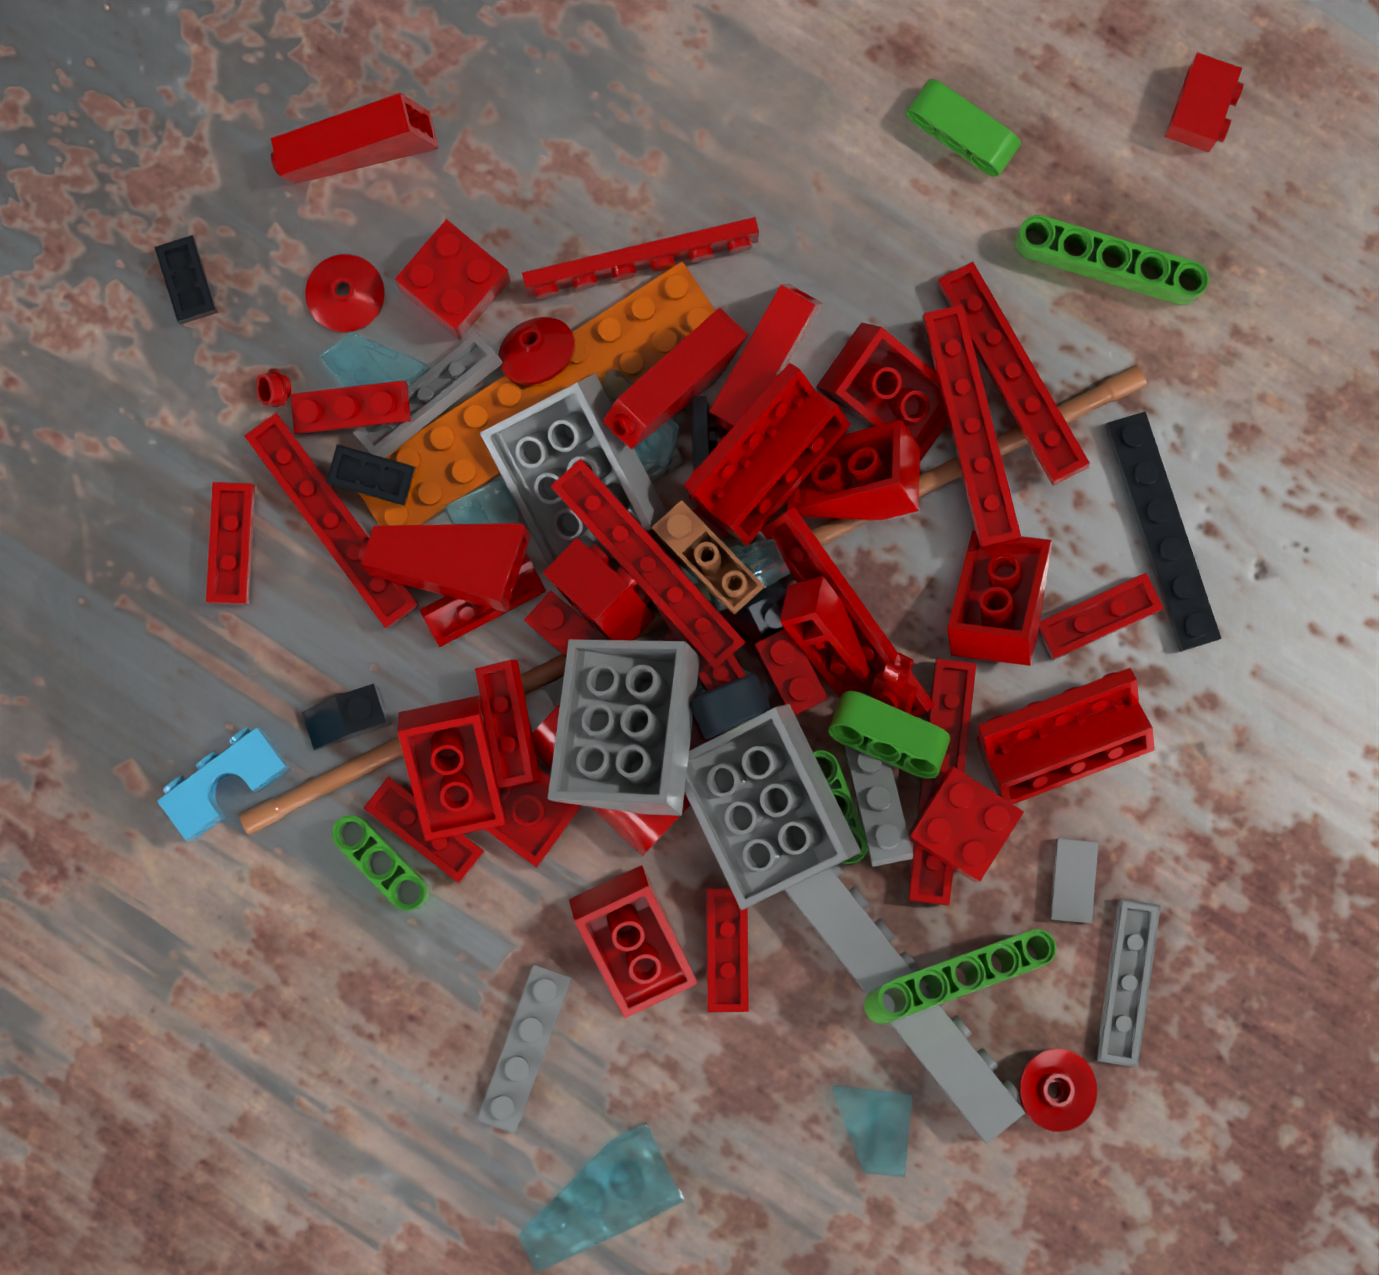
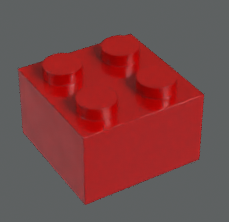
M447 219L394 279L400 292L459 340H461L511 281L507 268Z
M576 538L543 574L567 602L608 640L633 641L655 618L654 614L646 606L650 598L637 586L638 583L623 568L619 567L617 569L610 562L611 559L596 544L593 543L588 548Z
M952 767L947 770L910 828L908 835L912 843L971 881L981 882L1024 811L959 769Z

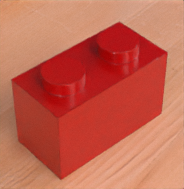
M1197 52L1189 65L1164 137L1206 152H1210L1217 141L1223 143L1231 124V120L1225 118L1230 105L1236 106L1243 90L1244 83L1238 82L1242 68Z
M786 629L754 644L753 649L782 706L790 704L795 716H798L826 702L828 697L806 654Z

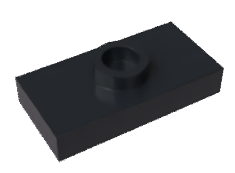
M191 235L154 247L177 322L183 324L218 313L194 236Z
M694 396L691 399L693 471L709 456L710 451H713L717 446V427H709L707 396Z
M337 444L326 483L406 506L416 467Z

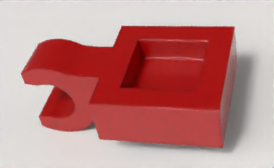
M898 653L895 663L888 662L885 669L875 676L870 697L911 714L917 692V687L907 683L913 666V659Z

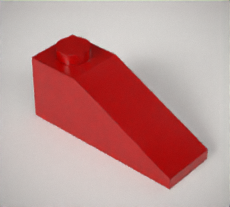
M821 576L788 585L780 623L839 697L847 691L859 693L871 691L874 677L844 603L827 580Z

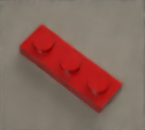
M407 381L290 394L294 434L411 422Z
M212 482L206 602L209 604L249 605L255 485L253 483Z
M527 554L524 556L507 612L546 592ZM448 596L420 609V613L439 647L506 613Z
M1144 573L1040 621L1039 634L1052 661L1152 616L1162 611L1164 607L1147 573Z
M507 660L475 668L497 788H507L541 780L518 660Z
M389 776L363 807L364 810L459 884L485 852L464 834L425 841L414 795Z
M707 889L708 1012H749L748 908L740 909L731 889Z

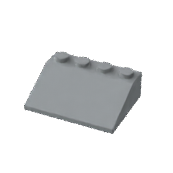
M596 373L480 432L549 566L576 538L588 548L594 543L603 552L607 551L603 544L550 487L580 459L586 463L646 531L651 530V527L667 513L635 449L631 450L602 422L612 405Z
M569 639L548 793L550 801L638 814L682 816L693 722L690 702L696 696L700 656L686 642Z
M790 704L775 707L689 751L684 792L741 910L862 853Z

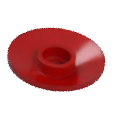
M339 254L323 260L314 268L307 280L305 298L310 313L319 324L331 331L349 333L367 327L377 318L384 304L385 288L379 272L370 262L356 255ZM348 284L350 292L346 296L337 295L336 289L339 285Z
M538 317L527 320L513 328L501 343L498 356L503 364L500 365V368L507 378L518 384L535 385L546 382L559 375L571 362L575 352V338L567 324L559 319Z
M1049 1049L1035 1055L1023 1069L1019 1081L1021 1105L1030 1120L1045 1130L1066 1132L1076 1129L1090 1117L1096 1105L1098 1090L1095 1075L1089 1064L1081 1056L1070 1050ZM1052 1082L1057 1086V1094L1053 1098L1048 1094V1086Z

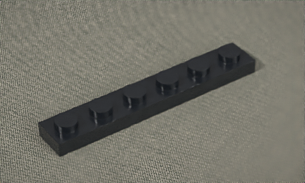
M1146 411L1107 423L1105 427L1180 652L1222 639Z

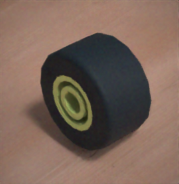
M755 674L744 676L720 686L690 702L692 712L705 739H711L724 734L771 709Z

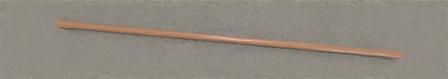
M1134 365L1106 379L1101 385L1057 407L1065 421L1069 423L1109 402L1118 401L1146 387V379L1141 369ZM1019 426L996 437L1001 456L1028 443ZM957 457L920 475L919 497L962 476ZM833 518L811 529L820 544L824 546L874 520ZM774 549L743 563L756 577L769 570L774 571L784 566V563ZM702 584L697 586L709 602L716 599ZM656 607L650 610L655 618L634 640L666 625ZM561 654L521 674L524 695L564 676L566 657ZM399 736L277 797L269 798L239 813V819L246 833L251 835L281 820L286 814L402 757L403 752Z

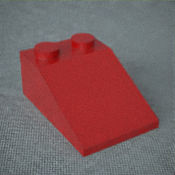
M861 322L816 386L819 391L840 408L869 428L901 419L920 447V462L948 423L936 372L881 326Z
M901 419L842 435L790 495L787 511L795 507L801 517L885 520L919 511L920 447Z
M972 530L947 627L951 656L1031 666L1039 634L1052 540L1021 536L1020 540L980 549L976 531Z
M479 695L398 712L397 732L425 841L505 825V817L500 792L497 788Z
M643 865L569 899L574 922L624 1018L698 984Z

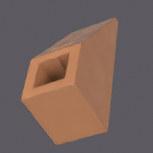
M682 500L651 527L658 542L686 571L734 615L765 587Z

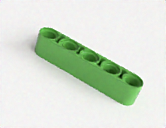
M1033 215L1024 220L1015 237L1016 250L1026 259L1178 305L1192 304L1209 285L1207 269L1196 261L1043 215ZM1029 230L1040 232L1044 237V243L1040 245L1030 243L1026 239L1025 232ZM1068 241L1077 243L1082 249V255L1077 257L1069 255L1064 249V243ZM1112 253L1119 258L1120 267L1110 268L1106 266L1103 262L1102 254ZM1150 264L1155 267L1158 272V279L1152 280L1144 277L1141 273V265ZM1179 277H1191L1195 281L1196 290L1187 291L1183 289L1179 283Z
M1034 929L888 981L868 993L864 1002L865 1012L874 1023L881 1025L889 1024L1029 973L1050 963L1054 959L1057 949L1055 940L1047 931ZM1027 943H1030L1036 950V959H1033L1028 954ZM992 955L1001 962V972L994 969L991 962ZM956 968L964 972L966 985H962L957 980ZM920 980L928 984L931 991L930 999L923 996L920 992ZM883 994H888L893 999L895 1004L894 1012L889 1011L884 1006Z

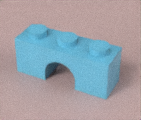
M249 727L242 729L229 740L232 746L220 755L216 751L208 754L196 764L197 772L187 779L180 776L163 788L165 795L157 800V802L185 840H196L226 817L217 805L215 798L217 786L224 778L238 775L247 783L252 791L259 793L291 769L264 730L257 727L252 731Z

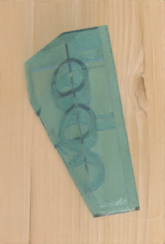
M647 1122L610 1140L518 1235L536 1273L644 1223L683 1202V1194Z

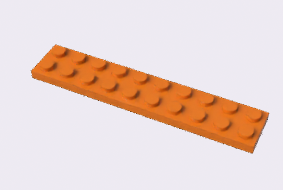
M681 261L572 332L575 338L573 358L568 366L553 379L540 384L523 385L503 376L422 428L386 458L416 467L406 506L359 493L379 526L425 525L501 476L480 432L595 373L612 404L716 310L683 261Z

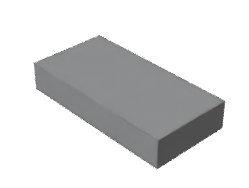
M1056 839L1050 920L1092 924L1099 842Z

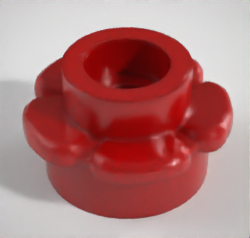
M271 368L267 373L260 374L256 380L258 399L265 406H284L291 394L289 378L286 375L279 374L280 372L276 368Z

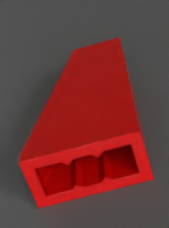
M401 93L270 138L274 151L271 153V162L274 170L279 176L295 184L439 148L430 111Z
M791 284L780 285L709 410L710 413L717 416L714 421L716 424L728 431L735 426L747 408L754 404L770 385L773 378L786 367L823 305L822 302Z
M718 308L621 394L602 422L632 450L691 403V399L694 396L701 395L716 383L749 335L721 308Z
M519 523L373 526L370 537H365L361 544L359 559L362 561L361 565L371 576L507 612L531 536L526 526Z

